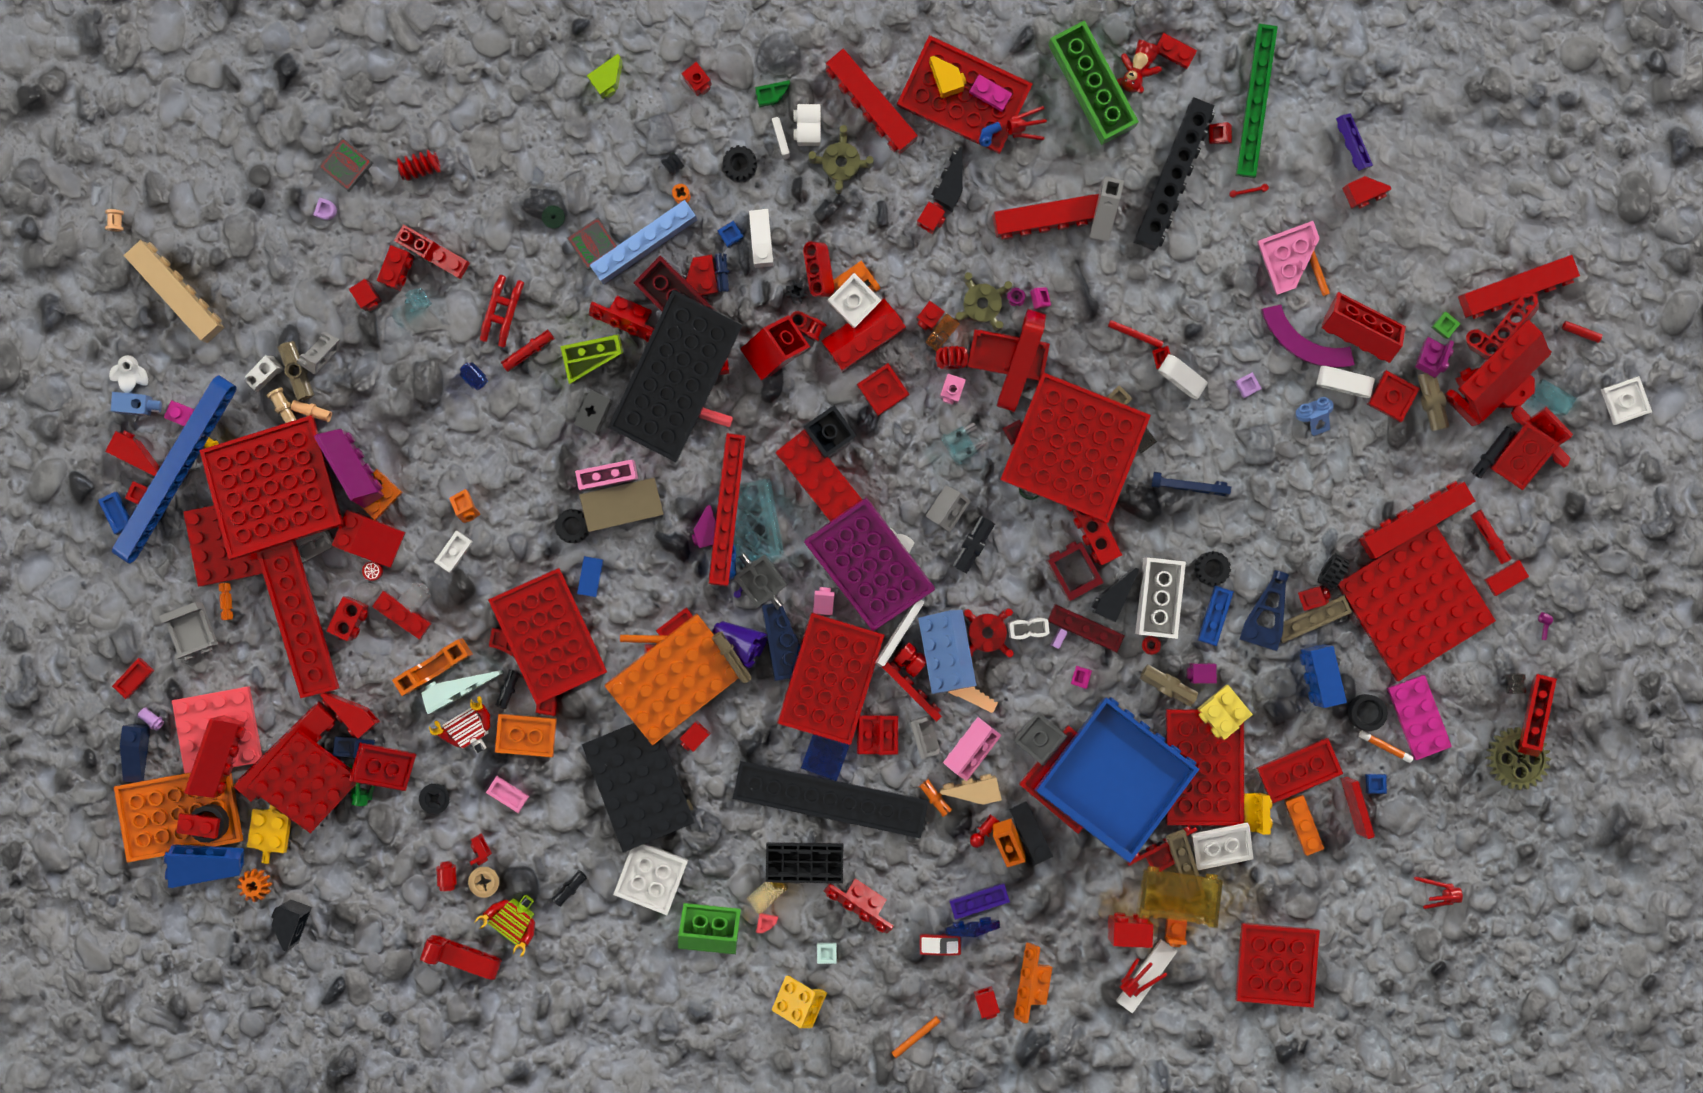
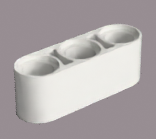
M1170 354L1167 355L1158 370L1167 380L1196 400H1198L1208 384L1205 379L1180 359Z
M1321 366L1316 386L1362 398H1370L1375 379L1333 367Z

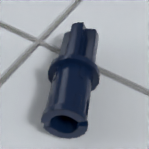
M722 253L715 254L716 271L714 274L717 275L718 292H728V274L730 271L727 270V254L723 253V256Z

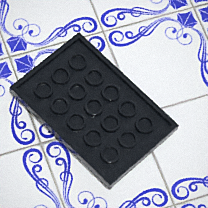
M632 723L582 744L623 853L696 823L663 738L652 745L635 723Z

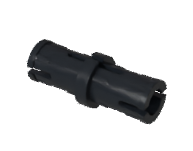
M512 669L508 670L504 684L500 686L501 692L495 703L497 707L500 706V708L507 709L511 695L515 693L514 688L520 672H515Z
M578 870L568 882L566 881L563 884L561 890L552 897L554 903L561 907L571 895L577 892L576 890L587 879V876Z

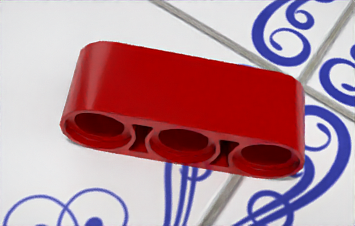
M809 241L804 245L803 254L810 293L815 297H830L834 293V281L828 247L822 242Z

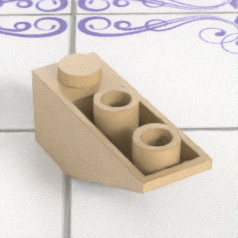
M991 774L981 775L978 780H973L972 778H969L967 781L961 780V784L954 785V782L942 785L943 788L939 789L943 795L982 805L1002 800L997 778L995 775L991 776Z

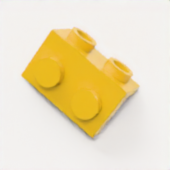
M1244 793V823L1248 822L1250 832H1257L1263 835L1271 834L1273 823L1270 818V810L1272 809L1270 795Z

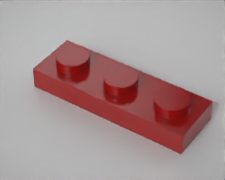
M386 591L380 594L372 606L418 639H422L432 624Z

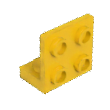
M787 975L776 997L772 1011L799 1028H812L827 992L822 989H811Z

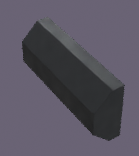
M767 842L766 882L843 883L844 844Z

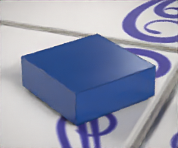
M734 221L717 230L727 248L744 238Z
M1365 774L1366 793L1387 794V774Z

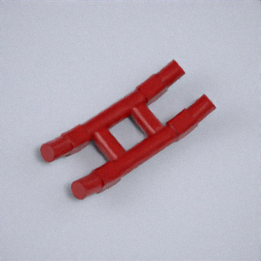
M499 275L497 282H495L480 335V340L487 342L491 322L501 324L498 342L500 347H506L514 312L525 284L523 281L518 280L512 291L511 299L501 297L500 295L506 280L504 275ZM497 303L508 306L505 318L494 315Z

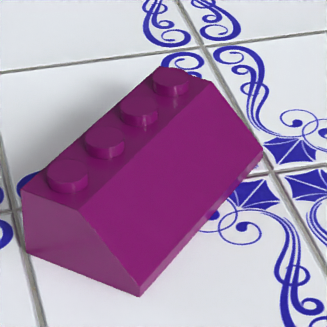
M337 429L314 436L351 501L365 508L384 496L381 491L383 489L382 485L377 479L373 478L372 474L374 472L368 463L365 464L362 459L365 456L359 448L355 447V439L350 432L347 433L342 429Z

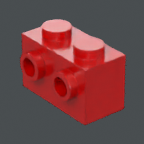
M390 245L376 281L401 291V288L405 285L407 273L413 265L414 256L408 251Z

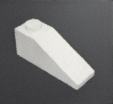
M768 209L751 210L749 215L755 268L774 266Z

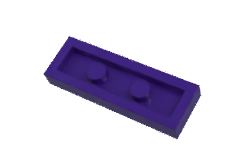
M1351 113L1337 117V127L1343 134L1345 146L1352 155L1353 165L1358 171L1372 167V161Z
M1003 882L950 899L949 902L956 920L1009 903L1010 900Z

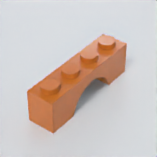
M463 638L457 639L429 659L395 677L392 681L401 696L408 695L470 657L473 653Z

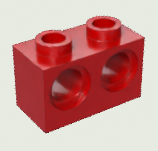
M343 596L326 632L345 641H353L360 633L359 626L361 622L365 621L369 612L367 609L369 606L349 596ZM352 606H355L357 608V613L355 616L351 615L350 608ZM344 623H346L349 627L347 633H344L342 631V625Z

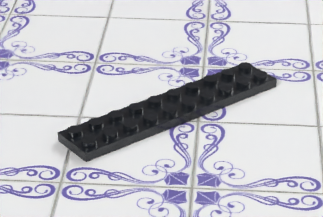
M740 761L732 798L921 838L928 806L927 799L746 761Z

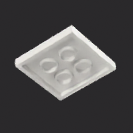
M648 844L636 847L629 852L613 895L668 915L688 860Z

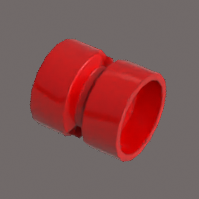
M910 642L901 649L893 660L900 667L905 666L906 672L913 678L926 665L925 655L922 652L917 653V648Z

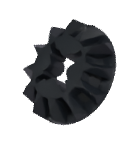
M431 783L421 790L419 804L425 812L439 814L446 810L449 805L450 794L446 787ZM440 793L438 797L439 803L435 801L429 804L432 799L431 794L436 795Z

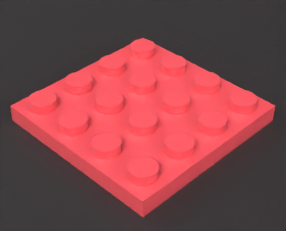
M250 686L172 700L184 773L192 771L209 719L225 715L245 722V734L239 740V752L233 758L231 764L233 767L254 764L262 756Z

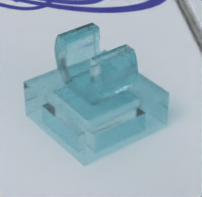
M422 288L409 290L405 294L407 297L405 303H410L413 307L410 310L411 312L426 309L432 304Z

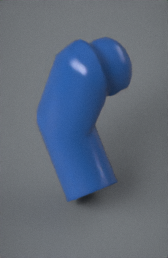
M999 122L993 123L981 130L979 137L981 146L989 147L992 143L993 134L1002 131Z

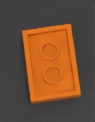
M498 714L495 753L554 757L557 718Z

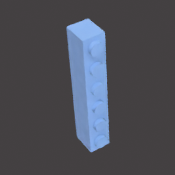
M684 200L590 264V267L604 285L696 222L697 217Z

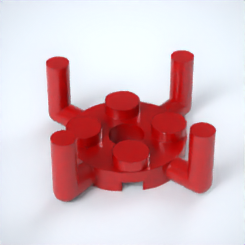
M969 609L963 611V615L971 622L968 630L969 640L972 643L969 646L971 657L977 649L983 652H992L999 649L1007 657L1014 655V652L1004 644L1007 629L1003 622L1008 616L1013 614L1012 609H1004L999 616L982 614L977 617ZM986 627H990L993 631L990 638H984L982 635V630Z

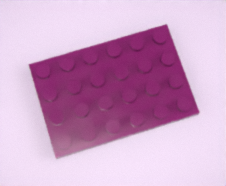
M867 497L804 539L806 546L872 631L935 590L934 585Z

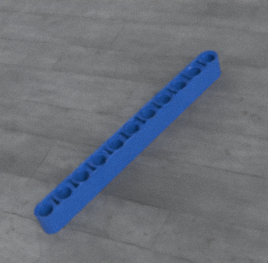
M216 376L209 384L114 544L112 553L130 564L139 556L198 457L199 450H202L233 398L237 387L222 376Z

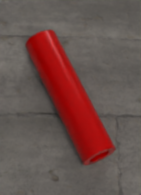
M1565 321L1562 325V330L1599 343L1603 336L1598 332L1569 321Z

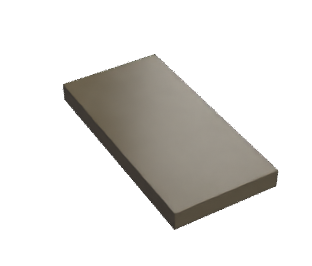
M655 477L579 494L588 532L664 515Z

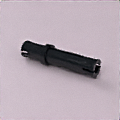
M1506 426L1488 451L1480 456L1481 460L1471 470V473L1475 474L1478 478H1482L1488 468L1496 463L1495 459L1516 434L1515 430L1511 432L1512 428Z

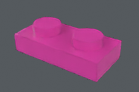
M980 74L969 91L970 94L1001 112L1012 96L1011 92Z
M171 400L164 418L185 426L195 409Z

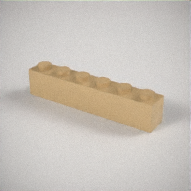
M140 240L123 256L201 341L206 343L211 341L224 329V326L220 323L222 321L221 318L207 309L209 305L203 299H198L195 296L196 291L189 284L185 285L182 281L184 279L182 275L169 267L171 265L165 257H160L156 253L158 249L151 242L146 243Z

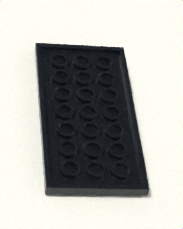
M673 289L608 428L677 462L743 324Z

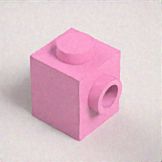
M947 374L940 394L943 402L951 405L954 402L958 403L966 379Z

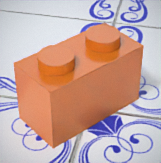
M1012 819L993 824V838L1007 868L1024 863L1025 848Z

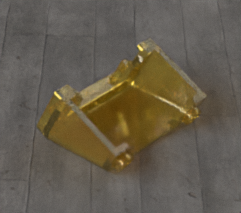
M1147 866V869H1143L1136 914L1139 918L1149 919L1152 916L1155 919L1164 918L1187 921L1218 928L1223 881L1218 879V875L1206 873L1205 877L1159 871V867Z

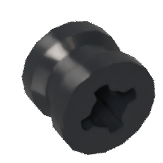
M673 151L667 159L661 160L663 166L672 176L676 174L678 169L685 167Z

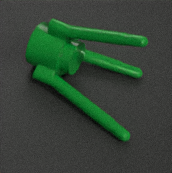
M356 783V788L354 786L351 789L352 805L367 806L368 800H372L375 786L371 785L367 793V789L360 788V783Z

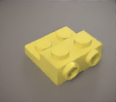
M1228 684L1197 708L1202 721L1205 724L1208 722L1212 726L1211 732L1218 739L1221 737L1224 740L1253 715Z

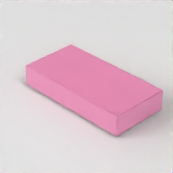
M498 776L495 777L486 792L517 813L521 811L530 797Z

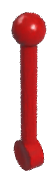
M1263 184L1261 187L1247 190H1232L1229 195L1231 198H1235L1237 195L1256 191L1266 192L1269 186Z

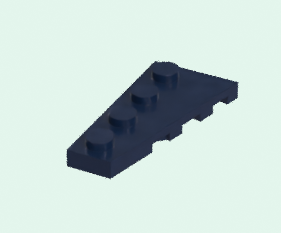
M773 603L761 605L774 680L791 678L800 649L798 639L794 634L783 606L777 610Z

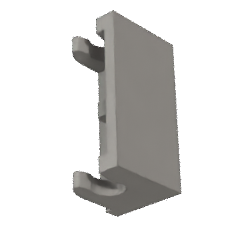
M323 332L319 340L305 354H301L297 360V364L313 374H316L339 350L340 339L333 337L327 332Z
M330 530L296 540L302 563L334 547L332 546L334 538Z
M927 715L910 720L920 758L924 759L939 754L941 751L931 716Z

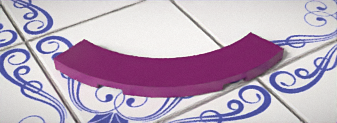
M1281 304L1261 309L1270 332L1273 333L1279 344L1295 357L1313 365L1333 368L1355 365L1351 347H1324L1301 336L1287 320Z

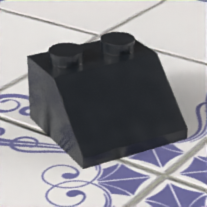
M835 405L803 426L824 458L837 453L852 443L857 437Z
M290 899L274 909L271 916L273 918L271 926L283 951L287 952L299 944L312 907Z

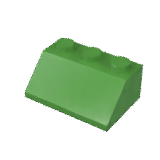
M684 903L678 934V949L736 955L741 909Z

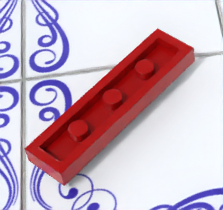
M887 661L885 666H882L936 722L942 717L939 714L941 709L934 702L930 705L925 700L928 696L921 689L916 691L912 686L914 682L907 675L903 677L899 673L901 669L893 661L891 663Z

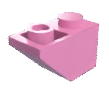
M819 587V591L815 590L813 613L833 615L835 592H831V588Z

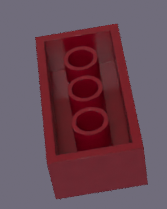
M661 255L633 282L661 311H663L673 289L716 310Z

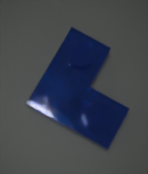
M983 917L979 919V922H969L967 924H964V921H955L952 923V926L945 928L946 936L978 937L999 929L1000 922L999 920H991V917Z

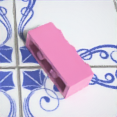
M634 460L575 471L578 488L581 491L639 480Z
M977 717L943 763L967 781L1002 735Z

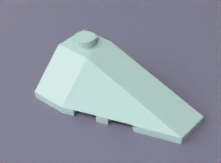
M499 670L436 683L435 681L425 686L426 690L421 693L427 714L441 710L502 675L503 671Z

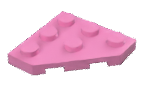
M1314 221L1257 241L1276 296L1297 287L1303 271L1320 239Z

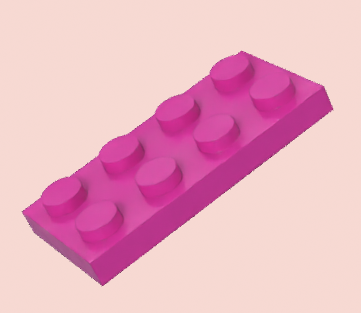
M1425 675L1414 677L1387 688L1414 760H1419L1452 747Z

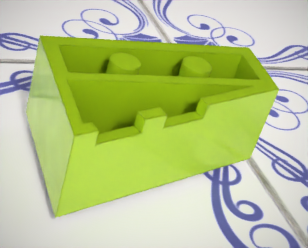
M620 334L560 346L569 384L623 353Z

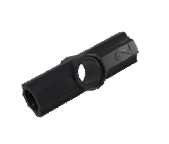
M980 516L974 529L965 539L961 547L962 550L952 565L953 567L966 574L968 573L974 560L982 552L986 544L985 541L995 523Z

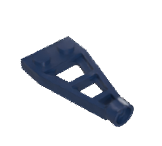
M1160 472L1153 473L1152 487H1166L1225 497L1231 494L1232 487L1227 486V482L1216 481L1215 484L1175 480L1163 478Z
M1274 570L1270 583L1247 617L1239 640L1276 652L1278 651L1283 635L1286 582L1289 574ZM1275 580L1281 581L1282 583L1278 584ZM1272 592L1280 597L1277 608L1265 605L1268 595ZM1263 611L1274 613L1275 625L1273 628L1269 629L1257 624V619Z

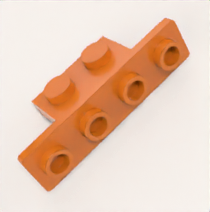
M1029 942L1025 945L1014 1009V1018L1022 1023H1028L1031 1005L1047 1004L1053 968L1050 965L1038 964L1040 947Z

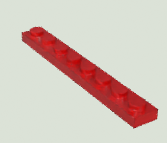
M726 433L708 580V584L727 587L729 584L746 437L744 435Z

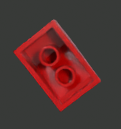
M346 510L342 519L344 525L339 526L332 546L391 568L406 532L353 510Z

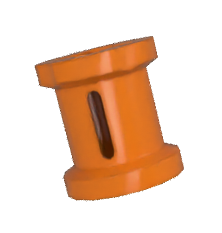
M677 184L673 187L672 195L678 204L684 200L687 203L690 201L691 196L686 185ZM684 191L685 196H682V195H681L680 198H679V196H678L677 193H678V192L682 193V192Z

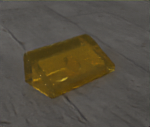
M765 881L747 899L756 912L760 914L788 889V886L785 883Z

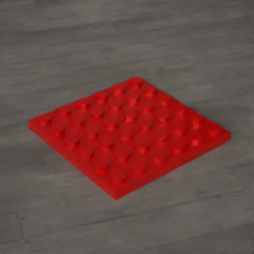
M1043 372L1000 481L1109 523L1151 415Z
M312 415L199 450L229 560L232 561L344 525L325 455L314 438L318 434V430Z
M1437 525L1430 527L1342 579L1337 585L1342 595H1345L1349 606L1396 681L1402 680L1496 621Z

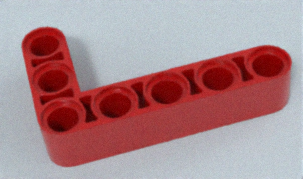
M1027 309L1021 335L1001 389L997 407L1015 412L1045 328L1046 314Z

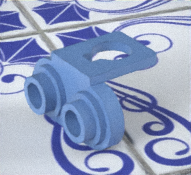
M1320 397L1311 403L1302 404L1296 410V418L1302 422L1310 421L1311 434L1313 436L1330 430L1329 413L1333 411V402L1327 397ZM1319 420L1325 422L1322 428L1316 429Z

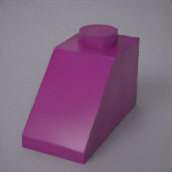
M712 505L706 506L694 528L695 534L692 535L694 545H698L700 549L713 545L716 518Z

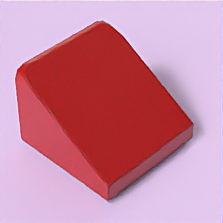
M1223 122L1209 125V144L1232 143V125L1230 123Z

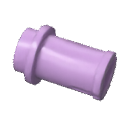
M146 707L137 715L138 718L150 726L151 730L157 731L164 724L161 716L157 717Z

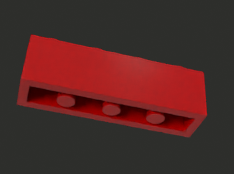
M1536 674L1532 680L1517 752L1538 757L1542 752L1557 681L1556 678Z

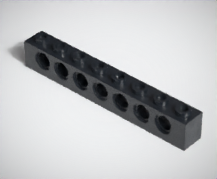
M1195 97L1190 101L1133 243L1153 251L1158 246L1161 247L1166 237L1163 236L1165 229H1169L1172 223L1171 213L1172 211L1175 212L1178 208L1180 201L1177 198L1179 193L1183 194L1186 188L1185 178L1192 173L1194 168L1191 165L1194 158L1197 159L1201 148L1198 147L1200 141H1204L1207 136L1208 130H1206V126L1208 123L1211 124L1215 113L1212 112L1215 105ZM1193 119H1199L1201 125L1196 126L1193 123ZM1186 136H1191L1194 139V143H1188ZM1178 155H1186L1187 161H1181ZM1172 171L1178 172L1179 175H1180V178H1179V179L1173 178L1172 175H1171V172H1172ZM1164 189H1170L1173 192V196L1165 195ZM1157 207H1164L1166 214H1160L1157 211ZM1150 224H1156L1159 231L1153 232L1150 229Z

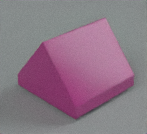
M1047 287L1034 288L1030 291L1034 310L1051 306Z
M1076 666L1071 684L1087 689L1092 670Z

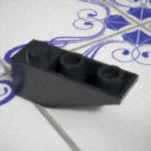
M959 147L957 152L953 151L949 159L952 162L948 169L944 168L940 176L943 179L940 186L936 184L931 193L934 196L932 202H937L951 212L956 207L963 191L961 147Z

